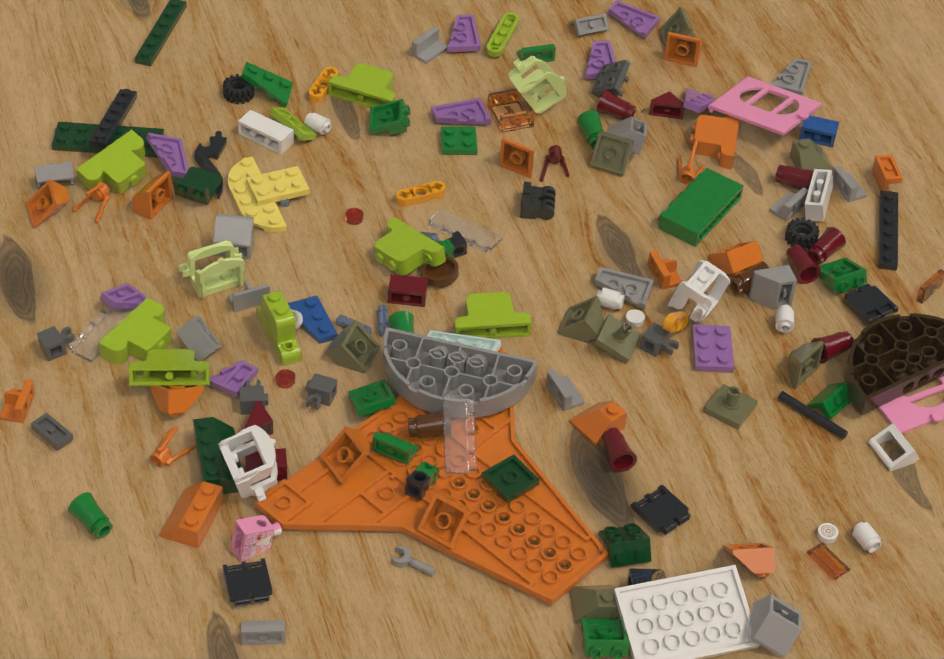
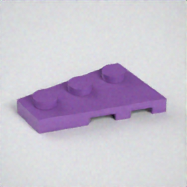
M148 133L146 139L166 171L171 172L172 177L184 178L189 169L182 139Z

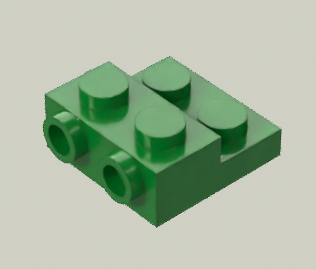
M400 99L370 107L369 131L371 135L388 131L390 136L407 132V127L410 126L408 115H411L409 105H406L404 100Z
M846 257L819 266L821 268L819 277L825 280V287L834 293L846 292L849 288L861 287L867 283L866 269Z
M582 618L581 628L584 657H591L593 659H599L600 657H613L614 659L628 657L629 639L621 619Z

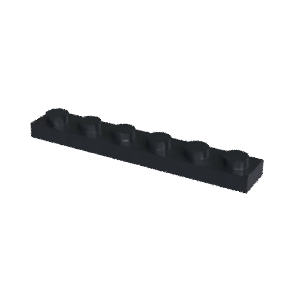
M130 89L119 90L89 140V147L105 149L110 145L137 99V91H131Z
M881 190L879 195L878 268L897 271L898 192Z

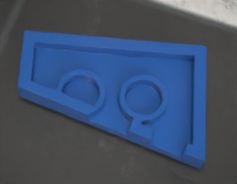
M317 295L288 303L291 310L299 311L302 314L303 322L301 325L319 344L332 341L338 336Z

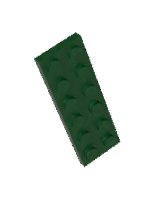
M58 122L52 149L86 153L101 152L103 149L89 147V140L99 124ZM120 126L110 143L112 144L127 132L133 130L144 141L145 157H158L147 141L146 136L148 133L164 135V129Z

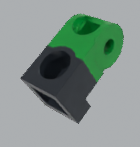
M459 231L452 233L451 238L437 242L444 246L445 256L454 259L467 254V241Z
M423 461L406 479L405 494L421 501L425 497V492L436 481L439 468Z

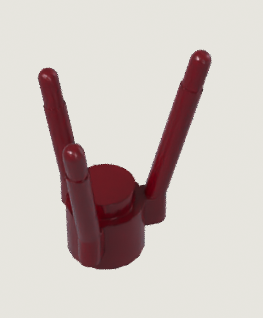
M558 145L551 146L548 149V155L545 156V163L540 178L541 182L544 180L549 161L554 164L561 162L566 176H570L561 147Z

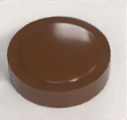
M445 256L446 262L439 266H430L427 263H423L421 267L422 277L428 278V285L443 287L450 285L459 276L457 261L449 256Z

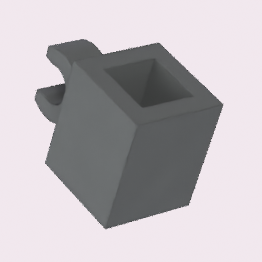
M654 322L642 335L640 349L654 357L662 350L668 355H672L673 350L678 349L679 342L669 340L670 332L662 329V326Z
M55 326L37 333L39 345L48 361L67 354L65 344L76 340L75 334H71L70 327H65L61 333L58 332Z
M315 373L312 380H308L305 390L308 392L306 407H309L311 403H316V410L320 409L321 404L330 406L337 394V379Z
M246 380V387H239L241 415L251 414L256 401H260L264 408L265 405H269L268 393L264 394V386H261L260 380H257V384L254 386L249 384V380Z

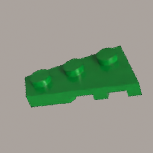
M246 61L241 78L256 89L264 90L268 93L267 97L270 99L275 98L281 103V107L286 108L293 82Z

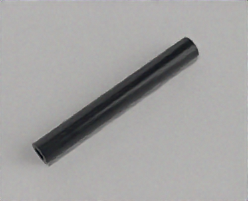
M782 391L779 394L778 399L842 440L846 438L847 430L786 392Z

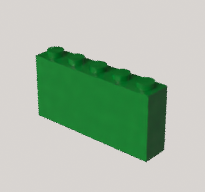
M706 168L697 175L693 182L689 183L684 192H680L678 198L672 201L665 211L660 213L658 218L660 221L659 229L696 247L739 202L744 185Z

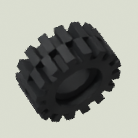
M236 74V76L230 75V78L227 77L223 81L224 98H226V101L230 100L232 104L234 102L236 104H239V102L245 104V101L248 103L250 99H253L254 86L241 78L239 74Z
M796 218V220L792 219L787 225L785 241H787L788 245L791 244V247L798 244L806 250L808 248L810 250L811 246L818 240L819 226H816L815 222L811 223L810 219L805 221V218H802V220Z

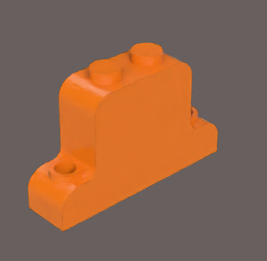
M709 115L698 116L697 123L693 122L692 133L695 134H691L690 144H694V141L698 140L695 154L716 157L722 168L732 169L739 119L729 115L724 116V118Z

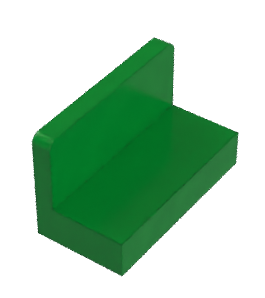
M554 44L525 47L518 50L517 54L521 61L526 60L530 56H535L544 62L555 61L556 47Z
M846 382L828 385L807 404L808 407H820L823 415L827 419H832L851 402L847 394Z
M376 432L372 437V451L406 465H409L419 450L417 445L386 432L382 434Z

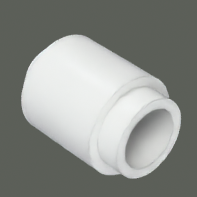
M309 113L304 121L307 127L321 135L328 133L332 127L330 119L317 113Z
M603 287L602 291L599 290L597 293L602 307L613 310L622 309L625 295H622L621 292Z
M781 305L775 312V327L782 333L791 332L795 326L794 311L788 305Z
M860 522L855 525L852 536L860 546L869 553L877 551L881 547L882 542L881 537L868 522Z

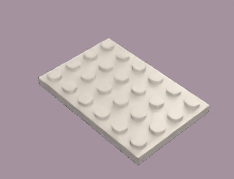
M736 565L615 588L613 590L622 625L628 635L632 659H706L759 648L760 646L751 640L752 616Z

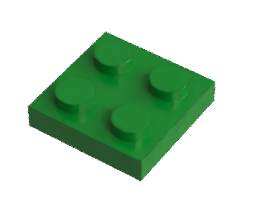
M441 127L442 155H477L476 127Z
M385 379L348 391L349 398L359 417L370 415L372 412L387 409L396 404L395 397Z

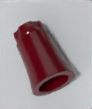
M605 90L598 102L596 111L624 120L634 116L636 106Z
M779 165L775 180L783 185L799 190L803 187L809 190L814 170Z
M827 227L822 236L811 246L807 253L816 264L820 265L846 245L845 236L837 228Z
M796 244L788 248L786 255L795 272L797 281L801 284L815 281L821 273L819 265L812 260L801 245Z
M848 331L814 338L811 343L817 341L824 342L819 362L823 364L831 358L851 349L854 338Z
M610 428L604 431L602 439L609 457L611 469L615 472H625L631 469L637 462V456L629 447L624 435L619 432L618 428Z

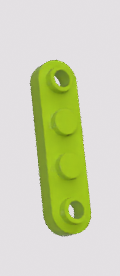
M506 13L503 15L486 45V53L489 56L495 58L502 55L519 25V16L517 14Z

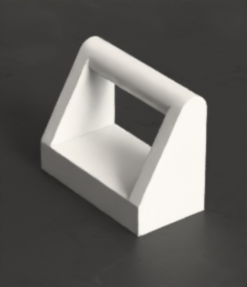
M894 423L868 441L889 471L914 464L920 459ZM895 439L905 454L892 461L880 446V443Z

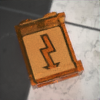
M517 88L488 94L487 107L501 133L534 127L535 112L533 109H525L521 102V94Z

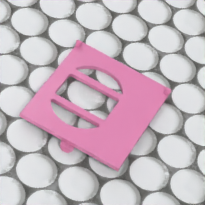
M746 77L710 103L707 108H709L710 113L715 110L784 136L821 107L822 103L752 77ZM761 90L746 102L740 99L741 94L744 92ZM767 93L786 98L783 103L771 112L752 106V104ZM793 102L799 107L793 113L778 114Z
M944 376L938 378L941 385L909 397L902 395L879 406L878 409L890 424H895L902 434L932 422H941L944 418V402L935 407H920L912 403L943 392Z

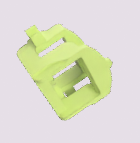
M530 56L523 61L518 58L513 62L515 67L509 72L508 76L537 114L543 113L566 97L567 89L564 83L566 79L555 74L546 62L537 59L535 56ZM535 65H537L540 68L533 71L524 79L521 77L525 72H527ZM551 87L553 91L546 94L545 91Z
M226 240L188 252L186 263L179 265V272L182 271L183 277H190V283L198 297L203 299L207 295L238 285L240 287L243 286L245 262L242 259V253H239V248H234L231 241ZM226 251V259L221 257L204 269L195 270L196 260Z

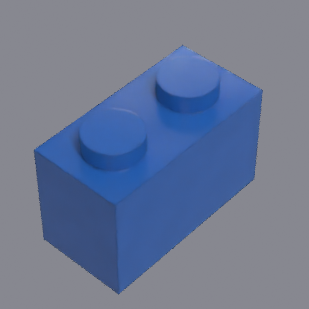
M809 115L803 121L799 140L809 138L816 144L833 148L839 122Z

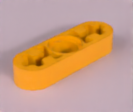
M324 68L309 89V100L311 102L320 103L325 99L328 94L329 80L333 76L338 75L337 68Z
M433 181L398 190L396 193V203L399 206L406 207L442 198L445 195L446 186L441 181ZM423 192L425 195H417L416 193Z
M683 311L668 314L662 329L670 333L684 330L689 323L690 314Z

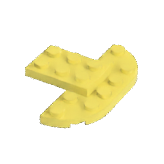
M252 156L243 158L231 168L228 174V190L240 216L254 217V227L263 228L264 232L278 233L287 231V225L275 202L310 194V189L298 166L261 174Z

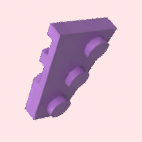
M617 0L612 4L608 12L609 15L644 39L660 21V17Z
M457 15L447 52L480 51L481 45L474 15Z
M593 41L585 79H597L600 68L604 64L616 62L610 41Z
M686 88L683 107L700 113L709 109L707 106L716 99L712 98L713 95L704 92L702 94Z
M481 98L431 107V113L436 123L491 125V118Z

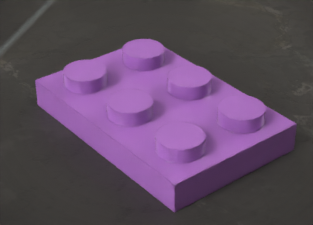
M693 324L694 370L733 373L734 362L730 326Z

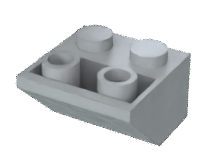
M629 117L609 125L607 133L633 140L631 154H639L647 137L648 123L634 117Z
M217 213L213 244L226 240L231 241L234 248H239V253H242V259L251 260L254 248V217ZM226 251L215 254L214 256L226 257Z
M785 265L754 271L749 299L773 310L778 309L781 305L791 307L797 279L790 266Z
M769 594L753 603L751 640L779 657L784 658L801 632L802 613L776 596Z

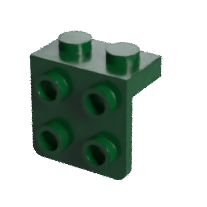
M190 167L184 178L175 176L172 181L175 195L208 205L222 182V176L197 167Z
M628 523L624 527L616 528L609 526L599 531V536L608 545L609 566L611 568L652 561L650 537L639 525Z

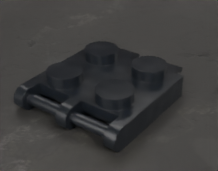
M868 283L857 288L858 290L854 289L846 293L844 297L846 300L845 304L867 325H870L879 318L886 317L889 313L898 312V307L875 285L871 286Z
M664 485L658 486L656 491L651 494L647 493L642 500L637 503L633 502L630 505L632 510L657 533L662 532L665 535L676 529L677 525L680 526L688 521L691 516L688 513L689 508Z
M265 558L250 563L243 561L241 564L232 566L222 565L230 602L234 601L235 606L250 604L251 598L254 599V603L270 601L269 595H272V586ZM261 565L260 567L247 568V567H252V566ZM240 568H242V570H236V571H230V572H228V570H234V569H240Z

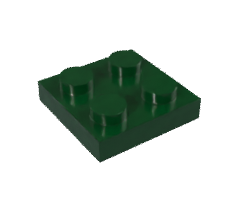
M514 454L482 472V479L506 503L539 485L540 481Z

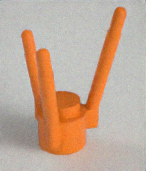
M698 140L694 141L687 166L682 168L681 157H678L677 178L682 183L689 184L693 182L697 175L705 168V165H702L695 174V170L692 167Z
M99 182L85 193L87 197L77 204L72 211L75 212L91 198L96 201L103 200L95 219V223H98L106 203L110 199L108 195L110 193L109 187L105 183Z
M177 426L168 430L157 449L151 454L150 459L155 465L162 467L164 464L170 466L173 461L195 448V445H192L170 457L171 451L166 446L178 430Z

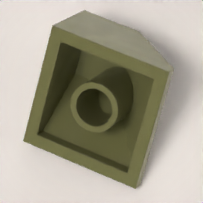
M811 139L793 141L790 158L796 168L832 170L833 172V166L823 149Z
M595 296L569 307L557 333L582 342L592 339L596 340L604 322L599 298Z
M355 320L333 339L326 353L338 366L364 374L369 369L381 346Z
M817 341L802 344L798 349L792 350L789 355L790 361L788 365L792 388L797 389L818 369L824 342Z
M613 585L572 587L570 595L575 624H580L582 618L618 619L619 611L613 593L615 587Z

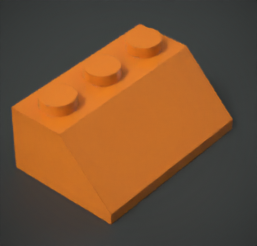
M202 481L185 488L164 525L160 537L199 548L223 504V487Z

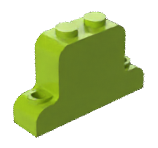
M364 63L356 64L347 77L336 75L328 82V95L369 108L395 101V93L392 92L393 73Z
M396 217L387 222L388 231H386V235L374 244L376 261L399 275H407L423 263H427L430 266H439L446 262L444 246Z
M280 290L261 295V306L256 307V314L282 366L301 362V352L296 342L295 318L285 297Z
M507 292L475 293L466 296L465 316L456 318L454 334L476 337L484 336L490 339L531 336L532 321L529 314L514 311L511 296Z
M191 349L149 350L145 361H134L129 364V386L210 385V363L207 361H195V351Z

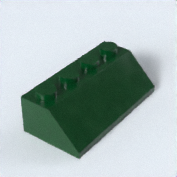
M214 417L193 419L194 439L202 481L222 486L223 494L239 492L218 445L222 440L235 435L234 427ZM240 459L239 462L236 463L238 468L241 467Z

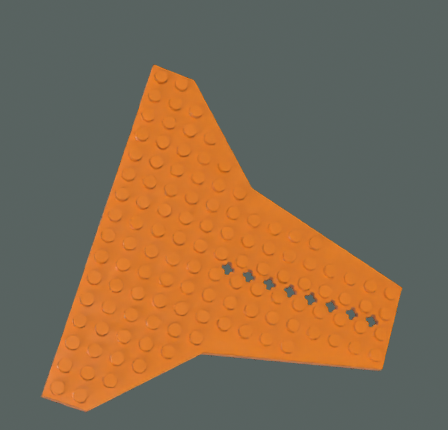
M501 348L498 350V352L508 354ZM399 396L395 399V405L387 409H381L355 428L361 431L371 445L367 457L344 484L340 483L321 456H319L292 477L282 480L265 493L267 499L261 502L258 501V498L254 500V506L274 523L278 522L282 530L403 532L550 605H553L570 591L572 587L576 586L606 561L609 555L607 550L515 440L514 405L501 412L484 417H449L451 436L418 438V436L410 437L407 418L429 414V412L412 405L402 396ZM376 432L381 434L386 432L417 445L419 450L409 465H406L372 451L373 435ZM514 454L540 481L539 485L506 503L482 479V472ZM425 461L438 467L439 474L436 481L425 492V497L419 501L405 494L406 479ZM455 483H457V484H461V483H462L463 486H461V487L455 486ZM435 492H444L461 501L471 511L453 549L417 530ZM470 494L473 495V496H474V495H478V496H477V498H471V497H470ZM484 506H486V507L492 506V509H491V510H487V509H485ZM499 518H502V519L507 518V521H505V522H504V521H500ZM515 529L518 530V531H519V530H523V531H522V533H516V532H515ZM530 541L533 542V543L537 541L538 544H537V545H531V544H530ZM545 553H547V554H551V553H552V554H553V557H547V556L545 555ZM561 565H562V566L568 565L569 567H568V569H562V568H561Z

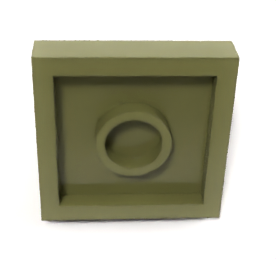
M681 7L659 29L665 47L668 32L694 37L693 28L687 13Z
M599 131L590 165L625 175L634 141Z
M609 314L605 318L594 344L626 364L630 360L641 334L634 330L632 324L627 326L629 322L622 323Z
M723 384L705 406L704 413L738 430L755 409L758 401L741 393L738 387H729Z

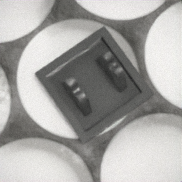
M627 60L604 64L600 68V73L591 93L594 96H601L605 90H608L617 97L618 95L622 97L624 93L620 88L624 81L626 83L629 81L626 73L630 63Z

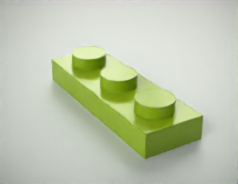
M271 107L269 114L275 118V121L293 129L297 139L301 141L315 139L317 134L284 107Z

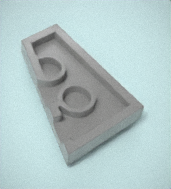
M795 58L786 67V70L779 74L777 79L770 84L802 96L812 61Z
M599 267L594 284L602 289L605 287L621 292L622 295H625V301L644 310L654 280Z

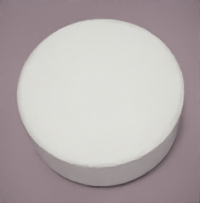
M630 310L626 314L625 321L629 322L628 325L632 324L634 328H638L644 324L645 315L640 310Z

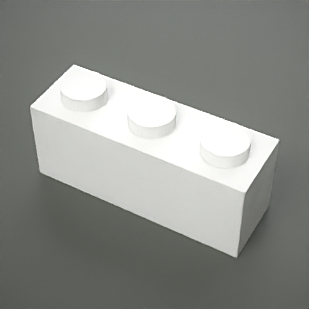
M252 110L248 111L238 120L239 135L281 155L294 143L293 129Z
M814 169L805 201L806 220L824 222L833 189L832 170Z

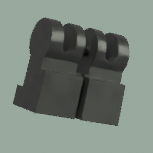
M524 181L520 218L535 219L540 217L544 220L552 219L554 217L556 190L551 186H531V182Z

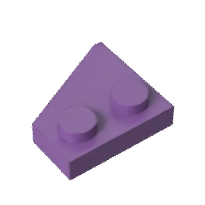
M128 283L102 292L100 297L102 301L113 309H135L147 298V296Z
M241 360L231 367L221 369L220 374L213 377L210 376L209 386L237 398L240 395L239 387H246V380H249L250 383L258 374V368Z

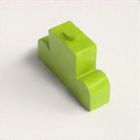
M130 130L76 169L78 180L89 190L99 182H106L119 194L137 185L140 180L147 176L145 162L142 160L145 157L143 139L133 130Z
M147 297L98 342L100 357L114 364H123L128 360V354L145 361L149 350L166 349L172 343L171 327L165 324L164 307Z

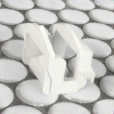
M700 260L688 281H682L678 285L667 306L682 309L688 299L691 298L697 305L690 319L696 323H702L721 299L730 284V279L726 273L708 261ZM716 281L709 295L704 294L711 284Z
M253 425L241 430L234 436L222 440L218 445L241 498L257 496L258 501L261 502L267 499L264 492L278 483V469L274 448L276 441L270 438L263 429ZM257 451L264 465L244 473L242 467L238 468L236 465L240 458Z

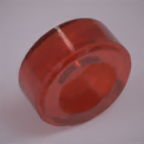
M358 208L348 209L345 212L346 222L351 225L362 223L363 211Z
M288 369L278 371L276 374V384L281 388L292 387L295 384V373Z

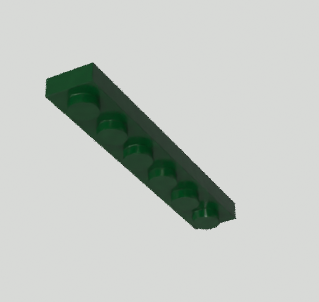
M169 0L135 56V63L152 66L185 11L187 1Z

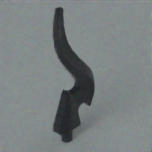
M216 131L215 136H210V146L204 147L201 143L197 146L194 157L201 168L221 175L209 158L217 160L227 144V137H222V132ZM223 178L217 189V199H220L223 191Z

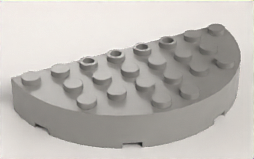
M388 327L385 329L383 338V367L388 381L406 401L429 413L447 408L450 418H477L492 415L511 407L521 400L531 389L537 377V360Z

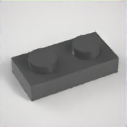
M45 413L31 423V428L56 450L61 449L73 440V434L48 413Z

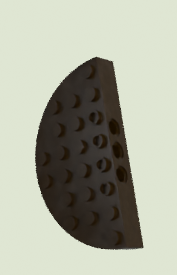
M910 313V316L896 314L879 319L861 331L851 346L844 371L847 394L860 415L944 376V319L926 314Z

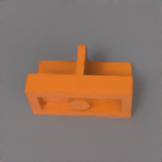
M893 155L875 156L872 174L880 191H887L888 184L902 183L903 177Z
M657 250L649 252L648 267L661 289L677 287L682 282L676 272L677 261L675 259L669 260L668 258L661 259Z
M25 379L22 389L12 388L4 393L5 405L0 415L1 420L24 423L35 395L33 380Z

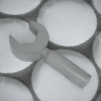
M395 547V552L403 554V557L400 559L391 557L392 565L403 568L410 564L413 568L432 577L435 575V568L419 560L411 559V551L407 547Z

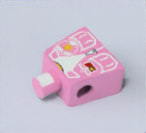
M264 515L235 520L231 549L240 562L259 555L271 548L273 537L282 533L281 526L278 522L271 524Z

